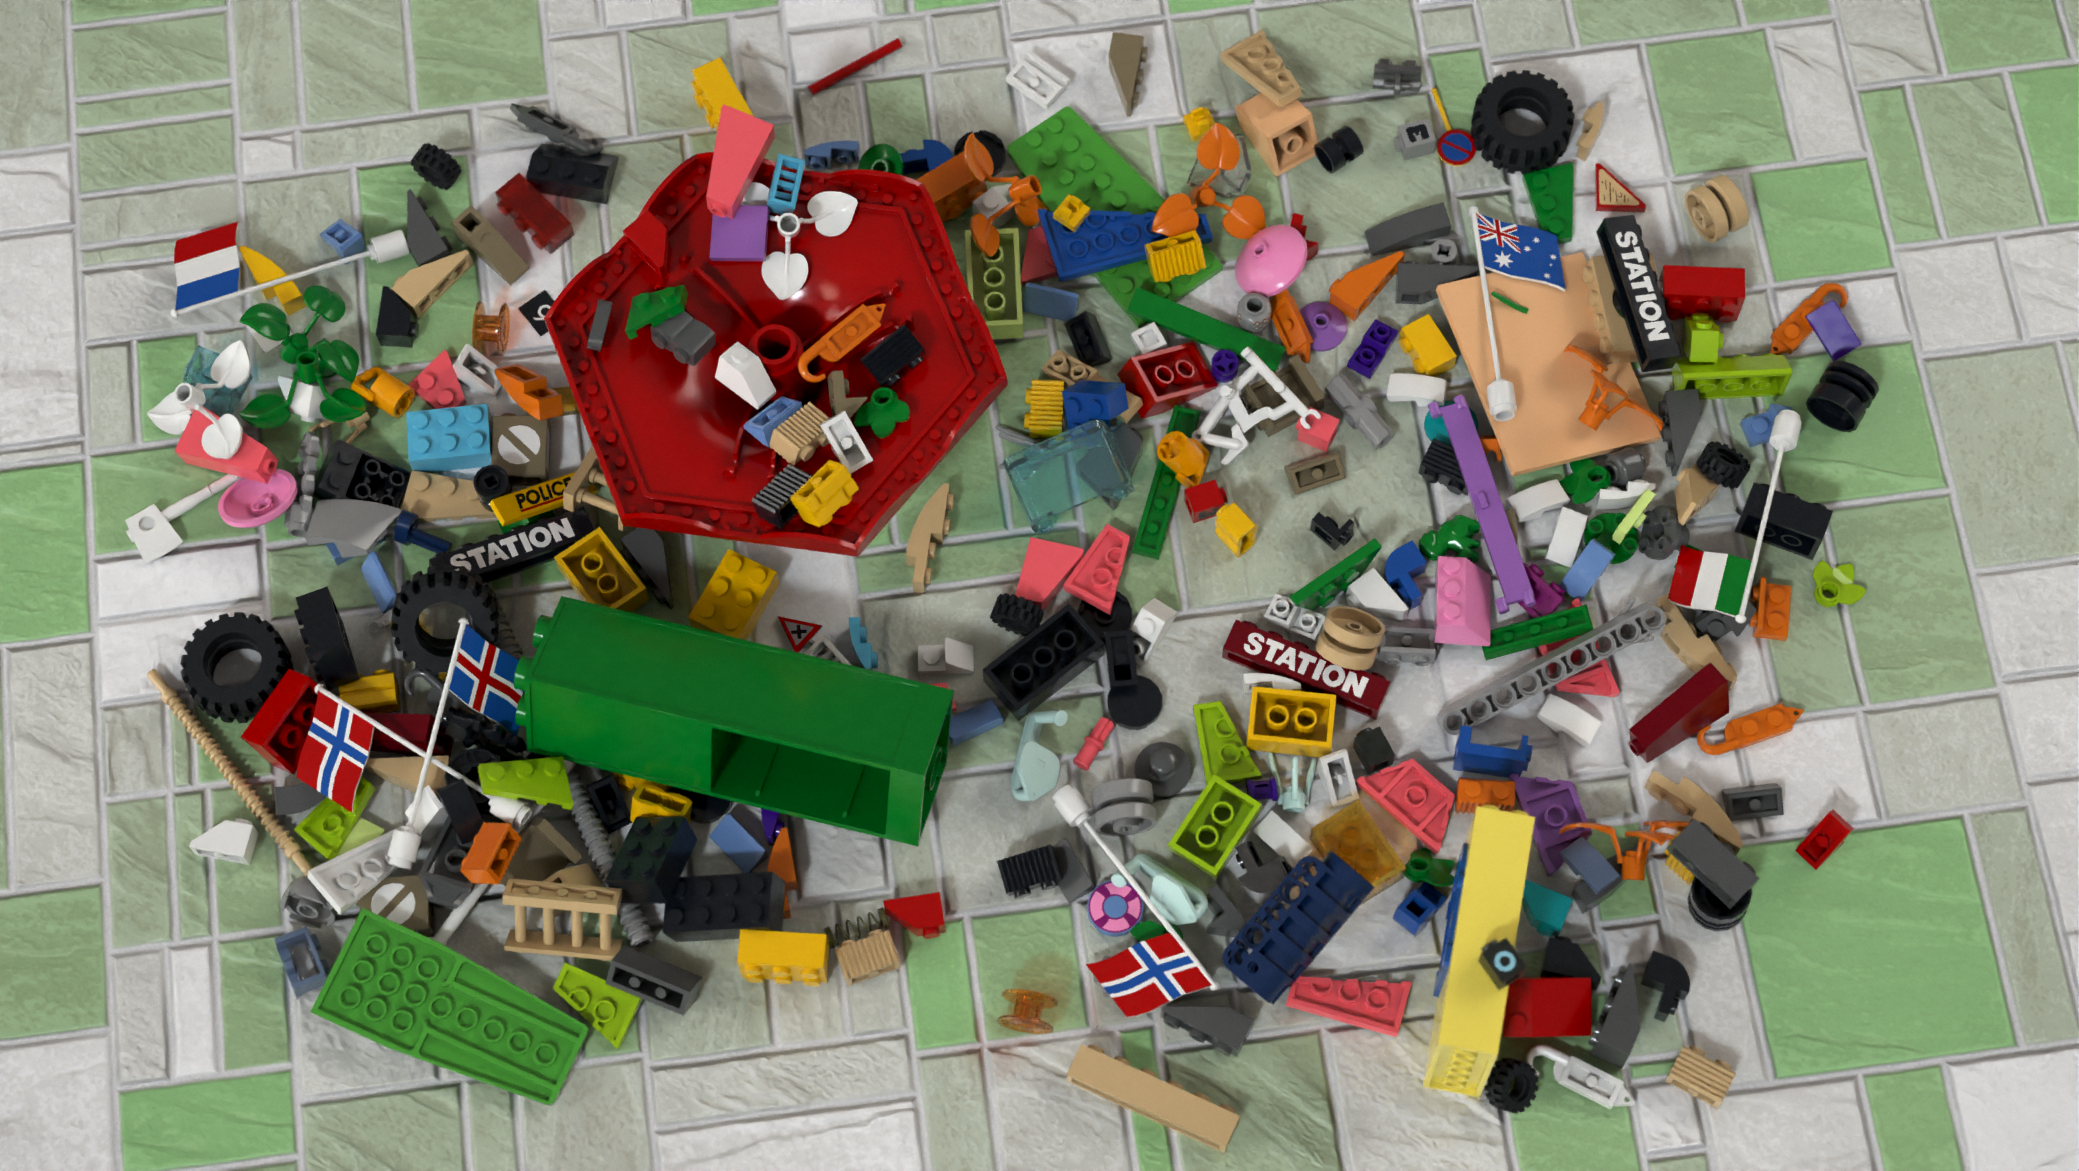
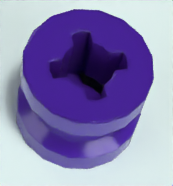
M1230 350L1216 352L1213 355L1211 374L1214 379L1221 383H1228L1236 378L1238 373V358L1236 354Z

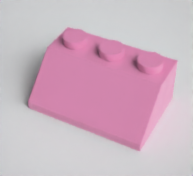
M1438 556L1435 572L1434 643L1490 646L1491 575L1467 558Z

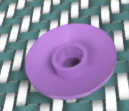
M1314 302L1300 310L1314 341L1310 344V350L1319 352L1329 351L1336 348L1344 340L1347 332V322L1345 316L1337 307L1326 302ZM1322 320L1325 321V324L1318 325L1316 321Z

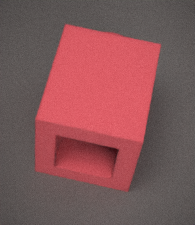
M1314 409L1319 412L1321 419L1318 420L1314 415H1309L1306 421L1311 426V429L1308 430L1302 426L1300 416L1295 429L1299 430L1297 440L1327 453L1338 431L1340 419Z

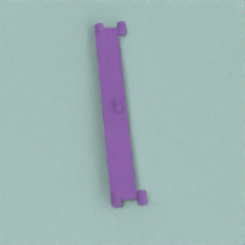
M1464 395L1456 396L1454 398L1455 404L1439 407L1438 402L1428 404L1432 419L1441 416L1443 418L1504 595V597L1495 600L1499 614L1509 612L1508 605L1524 601L1526 607L1534 606L1536 604L1534 593Z

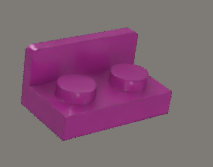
M1523 563L1536 604L1531 607H1526L1524 601L1518 602V604L1534 618L1552 614L1560 604H1564L1567 601L1563 596L1565 593L1564 589L1554 581L1551 583L1546 581L1542 577L1545 574L1544 571L1536 564L1532 563L1529 565Z

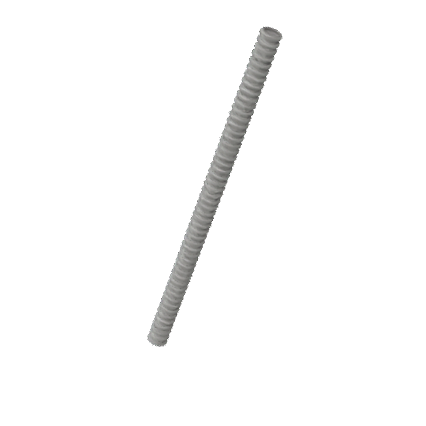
M486 583L491 587V589H493L491 583ZM493 590V597L498 602L499 632L494 646L520 660L524 656L522 655L523 651L519 648L520 645L516 641V636L512 633L513 630L509 626L508 619H505L506 615L502 612L503 608L499 605V600ZM573 766L567 774L574 804L572 810H569L572 811L570 815L575 819V826H579L577 830L582 834V841H586L584 845L586 849H589L588 854L592 856V863L596 864L595 869L599 872V878L603 879V886L609 888L605 880L617 857L614 856L616 852L611 848V841H607L609 837L604 833L605 828L600 826L602 822L597 818L598 813L594 811L593 803H590L591 798L587 796V789L583 788L584 783L580 780V774L576 773V766ZM620 903L617 917H620L621 925H625L623 930L625 933H628L627 939L631 941V947L637 949L650 944L655 936L650 932V925H646L648 921L643 917V910L639 909L640 904Z

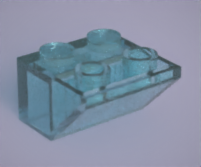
M198 345L185 368L183 383H189L193 386H196L197 383H218L211 378L210 373L215 359L220 354ZM251 373L246 382L238 388L230 389L224 384L222 388L203 389L202 391L206 397L203 407L219 417L224 414L232 415L253 378Z

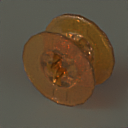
M479 301L473 317V348L480 352L484 341L497 342L498 353L503 356L507 349L510 330L508 304L503 303L499 316L486 315L484 303Z
M1009 989L1002 992L1004 999L1014 1003L1013 1015H1002L997 1018V1023L1008 1029L1030 1034H1049L1053 1032V1026L1042 1021L1041 1015L1043 1009L1058 1006V1001L1055 998L1043 993L1022 989Z

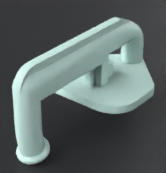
M1066 711L1032 712L1027 717L1010 781L1012 794L1017 800L1034 801L1055 788L1060 771L1059 759L1053 752L1039 745L1038 740L1042 724L1055 723L1057 726H1063L1067 722L1068 715Z
M1138 854L1124 865L1131 876L1139 870L1153 880L1150 900L1169 924L1178 926L1194 923L1208 910V901L1201 889L1151 856ZM1120 870L1111 876L1112 884L1120 888L1126 886L1127 879Z

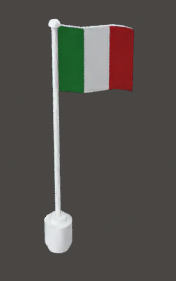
M1782 410L1774 419L1769 442L1778 450L1752 561L1730 554L1697 551L1681 544L1668 595V600L1673 604L1685 608L1723 613L1735 617L1738 623L1746 621L1747 618L1744 615L1783 453L1796 448L1802 426L1800 415L1797 412Z

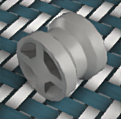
M1449 239L1436 240L1431 247L1430 264L1441 262L1445 265H1454L1457 256L1455 243Z

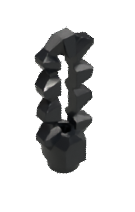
M461 705L458 709L451 706L441 722V726L446 728L445 733L462 741L466 748L479 743L481 749L500 756V762L524 760L523 757L526 759L544 758L542 754L527 751V744H525L522 737L506 734L505 730L499 725H487L484 716L476 714ZM474 732H483L487 738L497 743H504L505 747L497 746L487 741L483 735H477ZM506 748L510 749L511 751H513V752H515V753H518V752L522 753V754H523V757L520 756V755H519V756L513 755L512 753L508 752V751L506 750Z

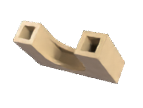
M1649 253L1652 271H1655L1657 275L1653 254ZM1592 256L1583 269V280L1587 283L1589 289L1588 302L1591 307L1593 306L1595 315L1594 327L1598 330L1600 336V352L1604 354L1606 364L1639 362L1625 319L1618 314L1613 304L1612 296L1616 291L1605 257Z

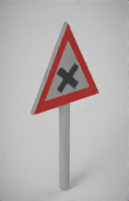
M778 616L794 651L797 653L807 643L812 646L815 643L812 638L823 627V625ZM824 649L821 653L824 655L827 650Z

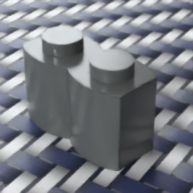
M685 311L666 319L662 324L654 328L652 325L650 326L653 343L660 349L665 348L673 352L674 357L683 364L687 363L695 366L716 345L715 333L704 323L693 319Z

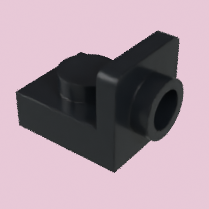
M1318 512L1311 521L1310 531L1335 551L1340 544L1345 546L1354 535V522L1349 519L1339 529L1337 523L1331 517H1325Z

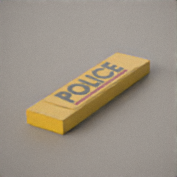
M575 472L492 499L490 506L502 527L562 507L563 491ZM591 484L588 492L596 495L598 490L594 484Z

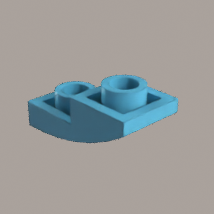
M849 617L852 646L860 668L872 671L873 669H878V653L872 652L871 643H867L866 627H861L860 617Z

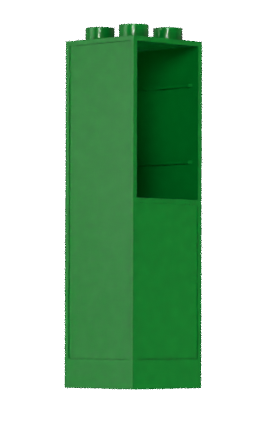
M561 596L552 617L541 615L538 618L533 634V647L538 649L534 658L527 656L520 658L514 676V688L525 691L517 706L515 723L516 725L526 727L527 751L550 757H563L567 761L918 847L947 764L954 690Z

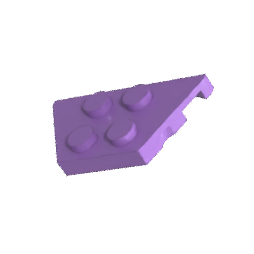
M1511 774L1508 779L1509 781H1515V796L1521 811H1525L1529 816L1535 817L1532 838L1547 876H1552L1565 863L1559 853L1580 837L1587 840L1592 835L1591 828L1584 827L1574 828L1560 834V829L1568 824L1588 822L1572 781H1551L1543 777L1533 779L1519 777V774Z

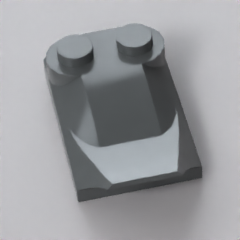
M480 813L485 823H506L500 818ZM449 816L418 875L429 902L457 909L464 899L472 893L477 883H471L460 871L462 860L467 856L473 840L462 845Z

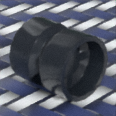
M1346 125L1332 133V138L1326 137L1314 145L1317 159L1323 168L1331 174L1345 166L1346 161L1351 162L1364 153L1359 137L1353 129Z
M497 465L482 467L474 476V488L481 505L488 511L494 512L490 506L492 499L514 492L507 472Z

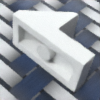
M844 410L819 424L832 446L833 453L840 463L846 466L850 474L873 461Z
M945 638V645L918 646L919 675L974 674L973 645Z

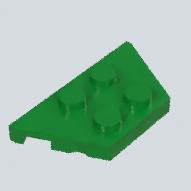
M1374 538L1292 594L1289 598L1295 606L1313 611L1320 606L1322 608L1327 607L1335 600L1337 594L1342 591L1346 593L1348 586L1361 577L1382 546Z

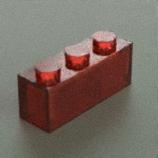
M520 173L516 174L495 192L498 200L496 205L505 216L511 215L515 219L514 223L517 228L523 233L527 231L532 236L531 240L540 250L544 248L551 255L574 236L571 222Z

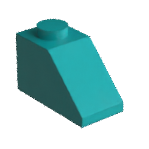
M1525 879L1521 905L1530 925L1536 928V931L1541 935L1552 937V935L1559 936L1573 899Z

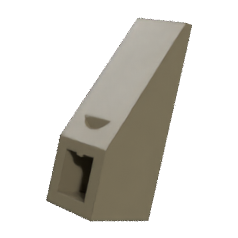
M1113 32L1109 50V69L1126 115L1131 117L1132 108L1138 107L1139 92H1136L1137 85H1142L1144 70L1140 69L1141 62L1146 63L1148 47H1144V36Z
M471 205L451 222L456 237L510 286L530 269L527 263L493 225Z

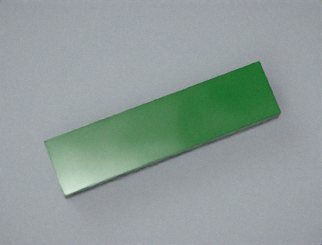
M1587 604L1490 630V646H1482L1485 660L1580 636L1593 630Z

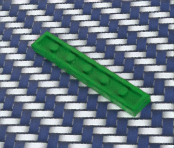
M1139 287L1136 288L1127 309V314L1149 323L1155 322L1161 328L1217 351L1230 350L1236 354L1239 360L1247 363L1249 362L1241 355V352L1246 347H1250L1274 373L1277 371L1286 349L1283 346Z
M1174 405L1166 434L1180 431L1188 438H1192V433L1197 429L1201 411ZM1160 459L1158 460L1132 549L1134 554L1158 560L1181 484L1175 478L1176 473Z

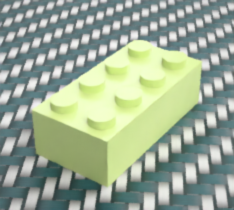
M1018 228L997 229L1000 244L997 252L991 257H986L973 239L971 230H965L967 287L984 318L992 339L1024 338Z

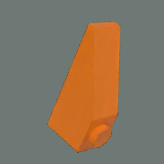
M1402 251L1396 252L1348 272L1341 280L1336 279L1329 289V304L1334 305L1343 314L1355 321L1396 274L1398 263H1404L1405 253Z

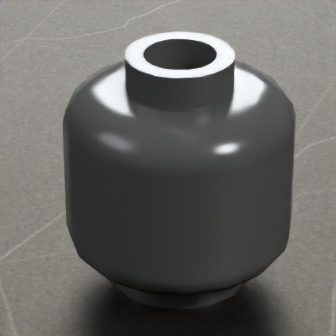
M1627 447L1607 456L1604 468L1611 475V483L1623 487L1627 485L1628 481L1633 482L1643 477L1646 462L1642 454L1633 448Z

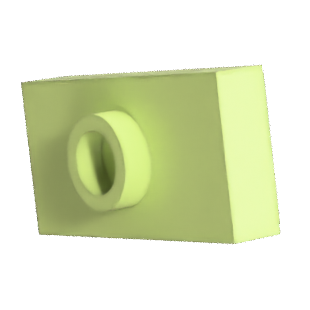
M1649 489L1643 492L1612 536L1614 541L1621 544L1633 526L1636 529L1641 526L1647 517L1644 512L1655 497V493Z

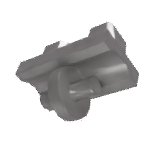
M1379 59L1378 64L1374 65L1373 89L1394 90V97H1399L1400 90L1420 91L1422 66H1417L1415 60H1406L1402 65H1392V61L1389 59Z

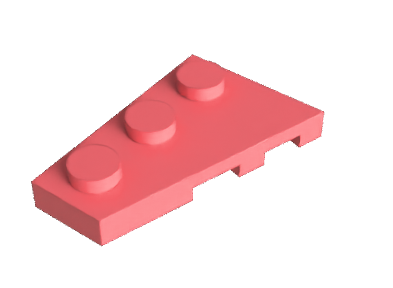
M1106 524L1063 584V590L1111 615L1130 544V536Z

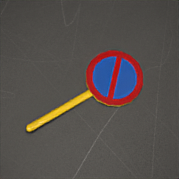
M1432 88L1431 92L1447 130L1438 140V155L1448 165L1463 166L1469 163L1475 155L1474 139L1466 131L1451 129L1437 90Z

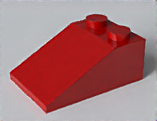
M1194 341L1131 357L1117 374L1120 381L1125 383L1126 391L1141 398L1143 405L1138 410L1141 419L1165 413L1173 409L1174 405L1180 406L1218 387Z
M1520 977L1509 984L1503 1018V1037L1592 1035L1591 977Z

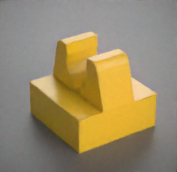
M1199 107L1193 109L1191 113L1183 115V122L1192 142L1200 140L1214 125L1213 118L1207 107Z
M1068 194L1054 211L1053 218L1075 232L1090 214V208L1076 196Z

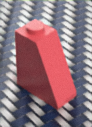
M1030 537L1015 595L1018 598L1020 596L1024 597L1026 601L1034 602L1033 605L1040 606V609L1044 611L1061 591L1063 584L1083 558L1084 549Z

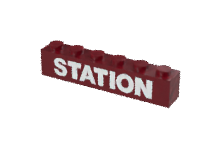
M1235 620L1223 647L1222 658L1259 673L1273 674L1301 683V690L1306 692L1336 695V704L1375 720L1389 691L1390 681L1386 680V677L1376 672L1370 674L1363 670H1352L1335 665L1324 659L1318 652L1309 649L1306 644L1299 641H1294L1293 643L1283 639V636L1275 631L1266 632L1258 629L1257 625L1250 621L1244 620L1241 622Z

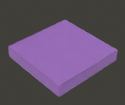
M740 205L733 219L726 216L718 217L713 214L709 257L711 261H766L770 208L768 206Z

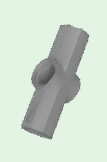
M1344 374L1332 379L1325 387V392L1342 410V415L1348 425L1353 429L1358 428L1375 449L1384 447L1394 437V432L1378 415V410L1373 401L1367 395H1361Z

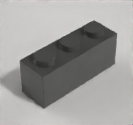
M1696 819L1666 849L1730 909L1759 879L1755 875L1756 871L1750 864L1742 863L1734 855V850L1727 843L1716 839L1711 828L1703 822L1699 823Z
M624 946L612 959L605 984L684 1016L697 999L703 977Z

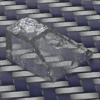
M1242 134L1234 135L1240 148V158L1236 167L1232 170L1220 169L1219 175L1209 184L1217 196L1223 198L1241 196L1248 187L1252 171L1245 138ZM1196 159L1187 184L1191 187L1202 185V181L1206 180L1215 169L1204 168Z

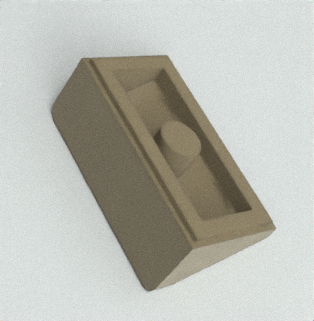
M1330 451L1284 467L1295 495L1346 478L1341 458L1337 451Z

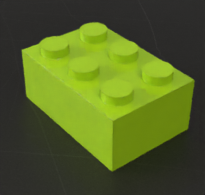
M1213 774L1169 842V850L1215 880H1218L1236 852L1235 847L1241 844L1263 810L1262 804Z

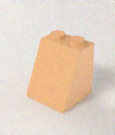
M1260 93L1235 107L1240 128L1276 177L1316 156L1314 145L1318 143L1312 113L1297 99L1280 108L1264 94Z

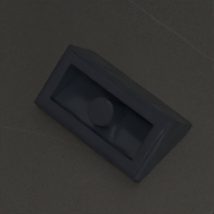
M1084 311L1064 324L1079 361L1090 367H1095L1113 360L1094 314Z

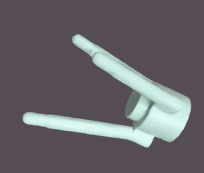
M1268 752L1270 768L1276 780L1278 805L1283 806L1284 812H1304L1305 806H1309V794L1315 773L1316 759L1311 760L1304 792H1302V788L1298 787V757H1293L1292 786L1286 787L1283 793L1274 755L1272 752Z

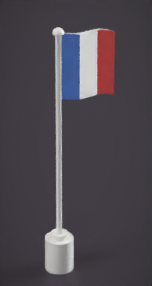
M234 222L176 241L174 264L177 279L176 308L171 310V316L178 319V315L370 256L371 260L376 259L378 264L409 255L408 245L402 230H396L371 238L370 245H367V251L238 291L240 265L236 237L239 222Z

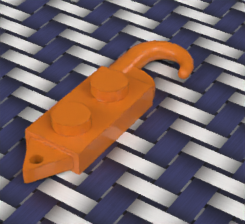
M1825 283L1820 286L1771 334L1772 344L1770 353L1775 355L1789 353L1791 355L1814 332L1805 316L1824 304L1822 299L1830 292H1836L1841 296L1842 299L1839 306L1844 308L1848 302L1846 290L1836 283Z
M1285 289L1274 295L1270 300L1272 321L1286 348L1287 354L1292 356L1298 354L1304 363H1310V344L1314 341L1293 296H1290L1288 290Z
M862 304L808 348L799 358L798 369L801 376L813 383L824 380L826 378L825 374L814 376L809 373L807 369L808 363L818 355L828 362H838L881 326L880 320L886 304L870 306Z
M1780 703L1731 720L1724 729L1725 741L1716 745H1710L1704 739L1705 733L1711 728L1708 725L1697 733V744L1703 752L1713 756L1738 748L1742 749L1791 732L1794 723L1804 710L1785 707Z

